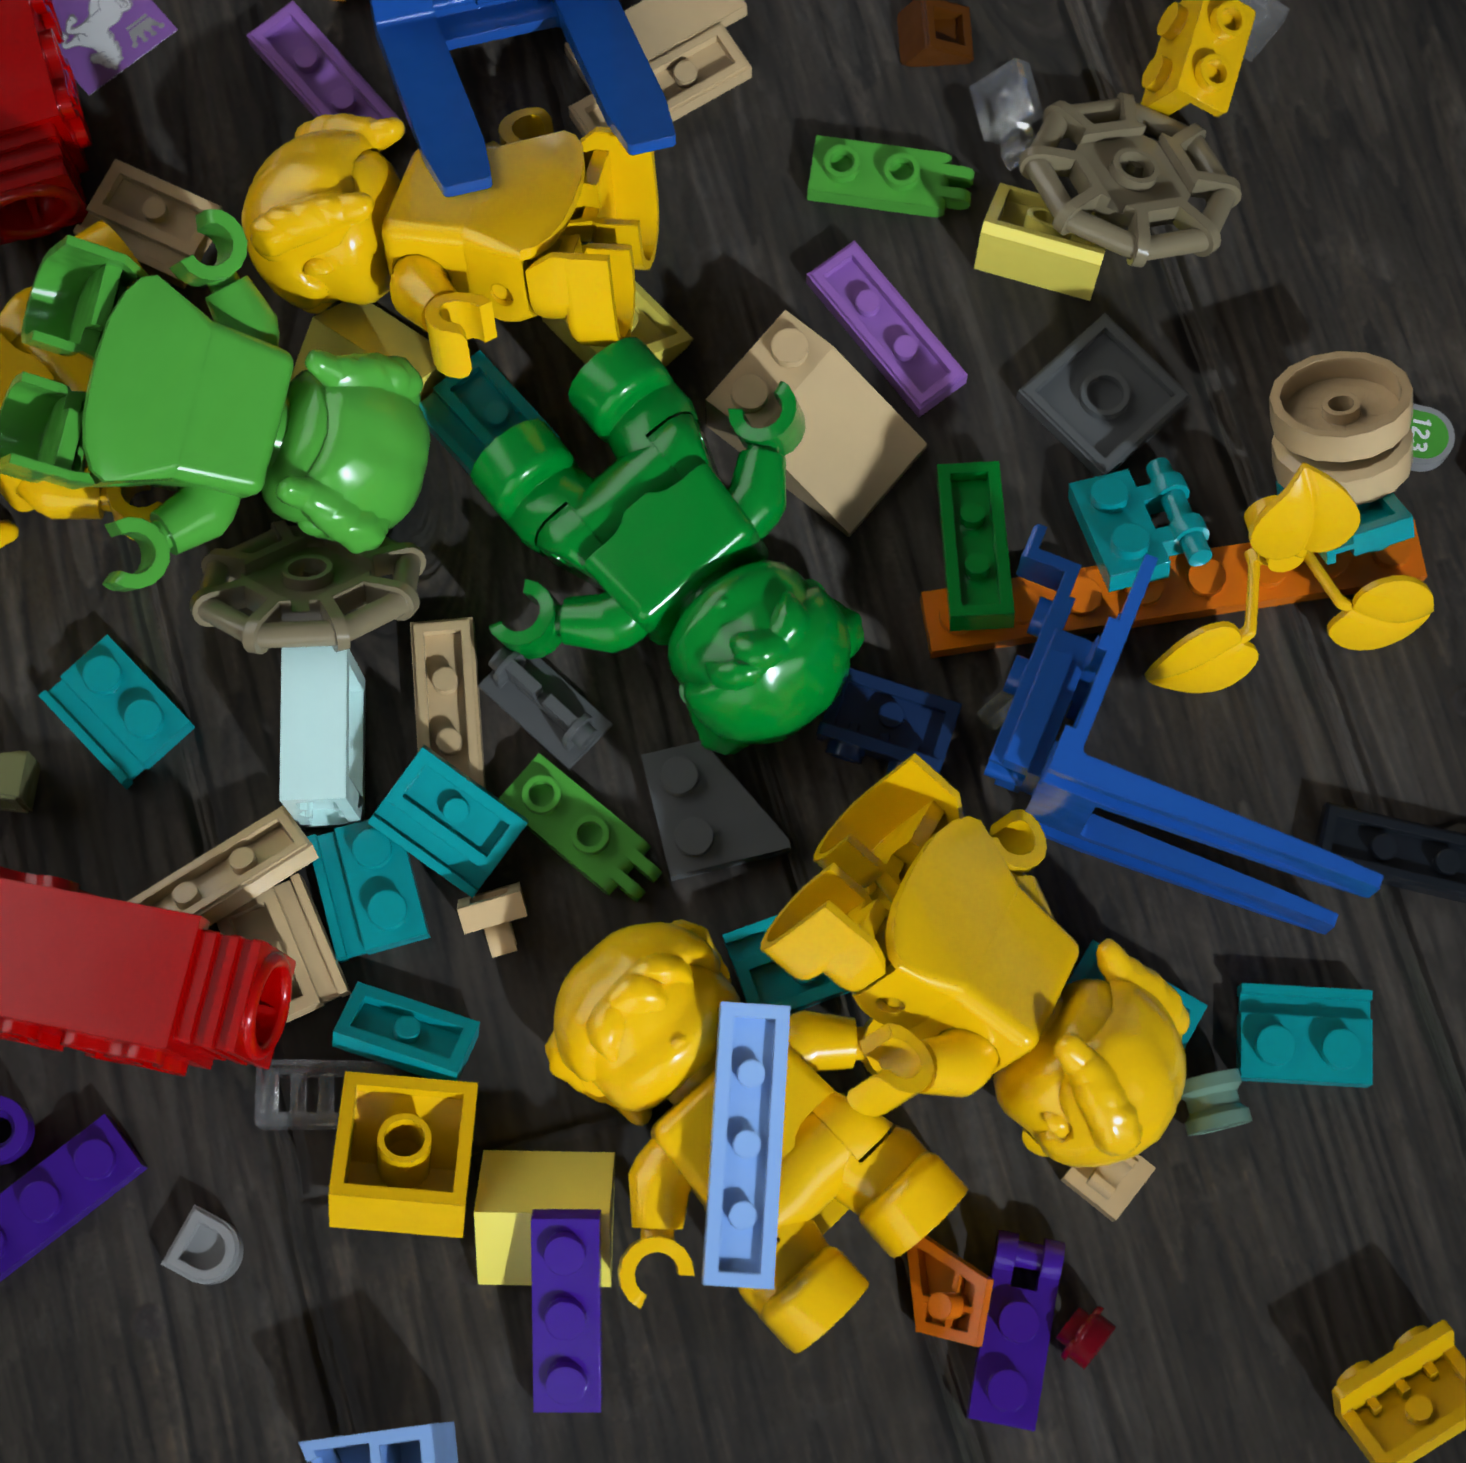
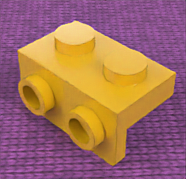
M1182 0L1179 3H1172L1163 13L1157 27V34L1161 37L1155 57L1146 67L1141 84L1145 91L1141 104L1166 116L1173 114L1190 103L1215 117L1225 114L1229 109L1256 15L1255 10L1239 0Z
M1445 1319L1429 1328L1425 1325L1416 1326L1404 1333L1396 1341L1391 1352L1372 1364L1369 1360H1363L1349 1367L1341 1374L1337 1380V1385L1332 1389L1335 1416L1370 1463H1413L1466 1430V1359L1455 1346L1454 1330Z

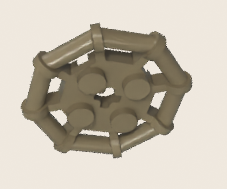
M1120 92L1115 99L1071 105L1065 101L1054 102L1044 110L1043 124L1031 146L1025 149L1019 157V169L1022 176L1033 182L1054 218L1052 227L1064 236L1072 233L1127 258L1129 266L1142 268L1146 261L1187 254H1195L1198 257L1209 256L1220 247L1222 228L1231 208L1239 203L1242 196L1239 181L1234 177L1228 176L1205 140L1206 130L1198 123L1188 126L1135 102L1134 95ZM1146 133L1150 136H1153L1157 138L1158 141L1151 139L1143 134ZM1067 137L1078 145L1075 151L1057 147L1061 140ZM1058 176L1069 177L1079 195L1071 199ZM1189 197L1205 199L1206 206L1203 213L1188 202ZM1168 224L1174 225L1179 230L1154 235L1150 234V227Z
M285 520L271 523V530L230 549L215 548L203 558L201 562L203 571L202 581L199 590L192 596L189 602V609L194 620L199 625L220 629L241 641L244 649L250 653L263 655L269 648L332 646L335 652L350 649L351 641L394 619L405 621L416 613L420 606V599L417 594L418 579L426 567V558L416 544L411 542L400 543L386 536L377 549L352 554L338 542L308 535L298 525L288 526ZM390 574L393 575V579H387V578H382V577H381V576L390 575ZM248 608L254 611V613L248 616L239 611V609Z

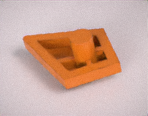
M926 1235L907 1251L916 1332L973 1347H982L994 1279Z

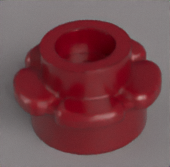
M1097 1306L1092 1314L1079 1307L1062 1328L1056 1339L1066 1346L1061 1353V1358L1064 1361L1069 1357L1085 1370L1109 1339L1117 1326L1101 1315L1104 1307Z

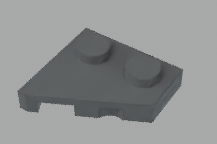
M700 741L641 755L671 881L791 853L789 838L715 753L702 747Z

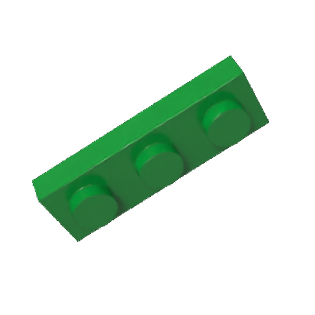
M999 461L937 464V488L950 631L1014 628L1015 610Z

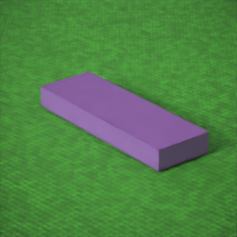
M293 0L246 35L250 46L315 118L324 114L333 115L339 113L375 119L399 118Z
M855 240L806 274V284L918 418L967 383L968 374Z

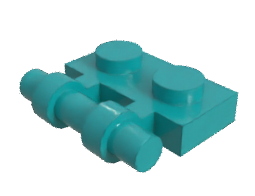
M1156 458L1146 466V472L1151 481L1147 485L1136 487L1129 469L1069 483V503L1108 592L1132 586L1145 554L1159 558L1149 582L1169 578L1171 565L1169 556L1184 553L1188 563L1194 567L1206 564L1213 556L1207 543L1210 536L1208 527L1203 517L1192 511L1187 500L1190 495L1189 487L1180 472L1173 471L1167 458ZM1165 511L1170 522L1169 526L1155 528L1150 515Z

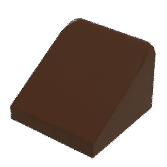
M913 0L899 12L897 26L900 62L903 66L970 64L974 61L970 9L968 6L945 0Z

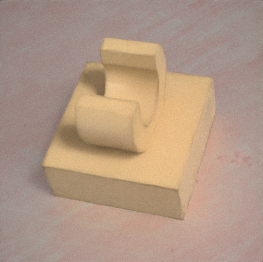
M520 882L475 894L473 898L468 896L458 899L457 912L464 934L484 929L492 958L518 951L511 921L528 916L527 905Z
M1138 1154L1128 1160L1106 1166H1071L1061 1178V1181L1114 1222L1145 1184L1156 1167Z

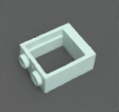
M332 646L281 648L279 800L301 829L336 828L365 820L366 679L350 649L335 652Z

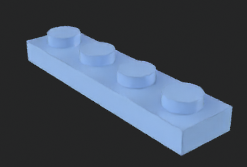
M724 1001L719 1003L702 1270L703 1285L774 1289L791 1006Z

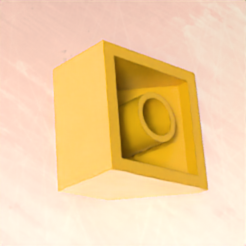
M345 1071L328 1192L329 1227L463 1238L478 1083Z

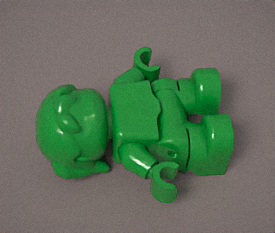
M628 337L616 341L594 355L581 368L572 381L568 396L571 405L600 440L609 444L617 461L593 479L578 467L574 456L550 427L539 419H533L512 426L496 437L482 451L474 463L470 474L472 484L515 532L522 543L543 557L545 554L554 565L598 587L604 592L594 595L566 597L563 604L560 605L559 601L541 584L525 579L523 593L534 604L540 605V613L537 620L531 627L523 631H513L503 621L489 625V629L510 651L518 652L526 659L543 658L555 651L561 642L565 645L616 653L632 647L647 636L655 644L668 645L670 669L680 682V697L688 709L692 725L698 733L702 747L727 755L736 754L750 744H769L785 740L802 730L832 705L842 692L848 677L850 659L855 656L864 642V630L860 614L830 597L819 582L813 579L805 580L800 573L784 562L768 560V548L762 540L779 523L786 510V458L784 456L793 452L802 441L806 429L802 409L790 386L783 381H780L774 392V396L782 411L776 422L768 427L753 428L750 426V422L743 409L728 408L729 422L743 447L747 450L739 452L731 484L727 489L721 482L707 438L699 426L701 423L690 398L674 382L666 367L642 340L637 337Z

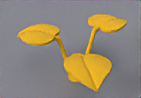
M1303 462L1292 480L1279 495H1271L1257 500L1248 507L1244 514V521L1249 532L1248 538L1252 548L1244 552L1248 564L1244 625L1241 629H1238L1234 623L1220 621L1200 627L1170 647L1148 668L1144 675L1146 680L1153 685L1186 693H1208L1222 690L1245 677L1256 665L1259 658L1256 646L1249 642V640L1256 635L1260 565L1262 564L1268 566L1274 572H1287L1295 569L1304 561L1333 604L1342 610L1327 624L1329 637L1339 646L1350 650L1379 649L1409 636L1429 618L1430 613L1434 612L1433 595L1427 584L1423 581L1406 575H1392L1370 582L1362 587L1353 599L1345 597L1339 591L1314 553L1328 552L1346 543L1359 527L1360 513L1352 496L1339 482L1323 471Z

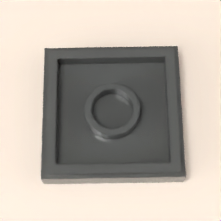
M1106 313L1022 386L1016 396V399L1095 477L1114 473L1190 403L1192 398L1191 394Z

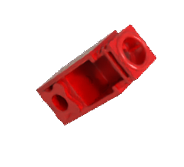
M0 0V246L18 240H29L47 236L64 227L83 222L88 214L85 192L80 184V174L90 171L83 148L93 146V142L81 107L73 71L67 58H64L58 45L64 43V37L52 0Z
M0 866V1040L19 1042L63 1052L65 1046L85 1052L86 1056L184 1077L186 1076L188 1065L211 1070L214 1059L221 1061L230 1060L241 1065L250 1064L266 1070L270 1068L274 1049L283 1033L289 1014L292 997V978L296 966L294 959L264 940L255 938L250 940L239 935L231 934L229 936L223 935L218 931L208 930L210 921L200 915L100 897L81 890V885L71 880L50 875L29 874Z

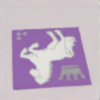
M52 0L64 37V43L58 45L64 58H67L75 80L88 95H91L178 30L152 0Z

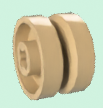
M1336 351L1310 356L1289 366L1274 381L1269 396L1270 423L1274 432L1271 442L1272 467L1278 483L1284 489L1303 462L1314 466L1339 482L1352 496L1356 505L1374 502L1394 492L1409 477L1413 463V433L1410 428L1413 417V387L1407 373L1392 361L1367 352Z

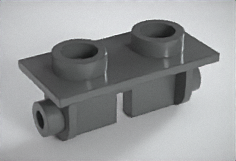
M507 647L501 648L491 658L488 665L493 670L478 685L488 697L568 770L613 726L606 717L541 658L526 659L522 654L515 651L512 652Z

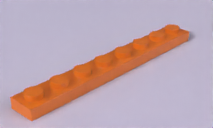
M1415 520V537L1389 545L1380 551L1354 556L1348 550L1336 554L1337 562L1327 565L1318 553H1314L1344 596L1356 594L1370 582L1392 575L1411 576L1421 581L1427 578ZM1251 543L1210 548L1213 554L1211 560L1197 567L1191 566L1188 563L1184 553L1169 556L1171 561L1169 578L1149 582L1131 628L1245 611L1248 564L1244 552L1252 548ZM1304 561L1295 569L1287 572H1274L1268 566L1260 565L1258 609L1329 598ZM1097 565L1082 567L1070 594L1071 597L1076 599L1063 630L1077 636L1103 632L1108 618L1116 619L1118 613L1121 614L1131 587L1108 592ZM1021 577L1011 578L1015 610L1014 628L950 631L946 588L921 592L920 604L930 658L1037 642L1038 637L1026 633L1040 597L1053 601L1057 591Z

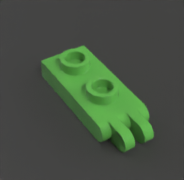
M816 135L807 200L936 218L944 215L945 208L965 210L970 207L971 192L963 188H969L973 185L975 172L969 167L952 165V157L944 152Z
M540 753L537 754L499 798L528 819V824L525 828L608 896L616 888H619L632 900L638 902L646 892L628 876L633 868L636 869L652 883L662 874V871L644 856L651 846L640 835Z

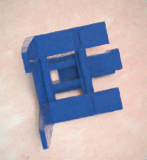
M369 0L375 35L423 162L445 197L484 190L493 185L484 137L449 50L559 27L565 35L607 125L629 155H638L676 145V133L666 97L619 0Z
M1036 524L1022 553L1016 574L1021 578L1057 592L1053 601L1040 597L1026 632L1038 637L1030 659L1020 655L1016 656L1003 688V692L1013 695L1014 698L989 757L984 775L996 779L995 785L1015 793L1022 791L1032 795L1025 812L1033 815L1039 822L1046 839L1240 908L1320 934H1327L1335 927L1339 916L1337 913L1278 887L1092 813L1094 808H1101L1283 872L1364 898H1370L1379 890L1384 877L1380 873L1320 847L1091 757L1084 752L1085 742L1159 558L1145 554L1121 614L1118 613L1116 619L1109 617L1101 636L1097 635L1095 641L1092 642L1063 630L1076 599L1071 597L1070 594L1082 565L1040 549L1047 526ZM1070 701H1072L1066 718L1074 721L1073 726L1066 725L1059 741H1055Z

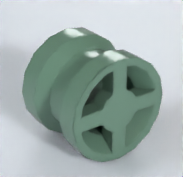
M1239 1069L1212 1072L1185 1080L1181 1100L1186 1102L1189 1114L1184 1123L1187 1136L1212 1133L1253 1121L1249 1107L1241 1103L1238 1094V1088L1242 1083Z

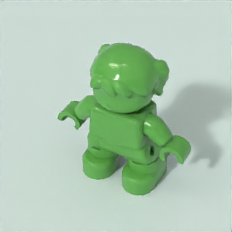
M207 209L195 216L198 233L209 237L216 246L217 261L215 265H205L199 262L194 255H191L169 268L182 282L194 287L209 288L211 295L205 297L213 321L158 275L148 276L149 274L128 255L71 235L64 237L45 254L30 291L22 325V343L62 356L70 357L80 353L94 360L88 381L87 392L72 391L63 383L24 371L16 375L6 392L0 408V473L33 483L47 481L72 490L85 487L149 485L177 492L151 512V522L142 518L126 517L104 524L111 537L118 535L129 536L136 541L141 551V563L133 574L118 570L111 572L102 585L111 591L127 592L153 585L164 575L170 563V552L173 555H178L222 536L234 520L240 500L258 494L260 491L264 501L274 514L285 520L298 523L299 528L308 535L338 542L352 554H359L364 551L377 549L386 538L388 530L396 526L414 507L422 489L431 439L427 421L419 406L421 401L420 392L423 388V381L419 372L406 358L400 356H386L378 352L335 356L330 352L315 349L311 350L305 359L307 370L300 372L291 380L294 368L293 358L289 352L278 347L280 332L277 315L250 277L246 275L240 279L236 272L241 268L247 256V239L244 230L233 216L223 210ZM86 461L88 464L87 473L84 472Z

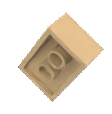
M785 309L706 398L707 427L737 451L747 450L743 447L729 422L728 408L743 409L750 422V426L753 428L768 427L776 422L782 411L774 396V392L780 381L788 384L802 409L806 429L799 445L793 452L784 456L786 458V489L847 537H850L927 448V443L833 345Z

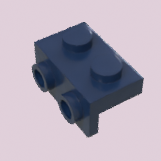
M850 668L842 692L832 705L826 709L823 720L819 723L816 736L817 740L828 743L825 750L826 754L847 762L861 765L864 755L889 763L886 773H890L916 753L940 774L962 703Z

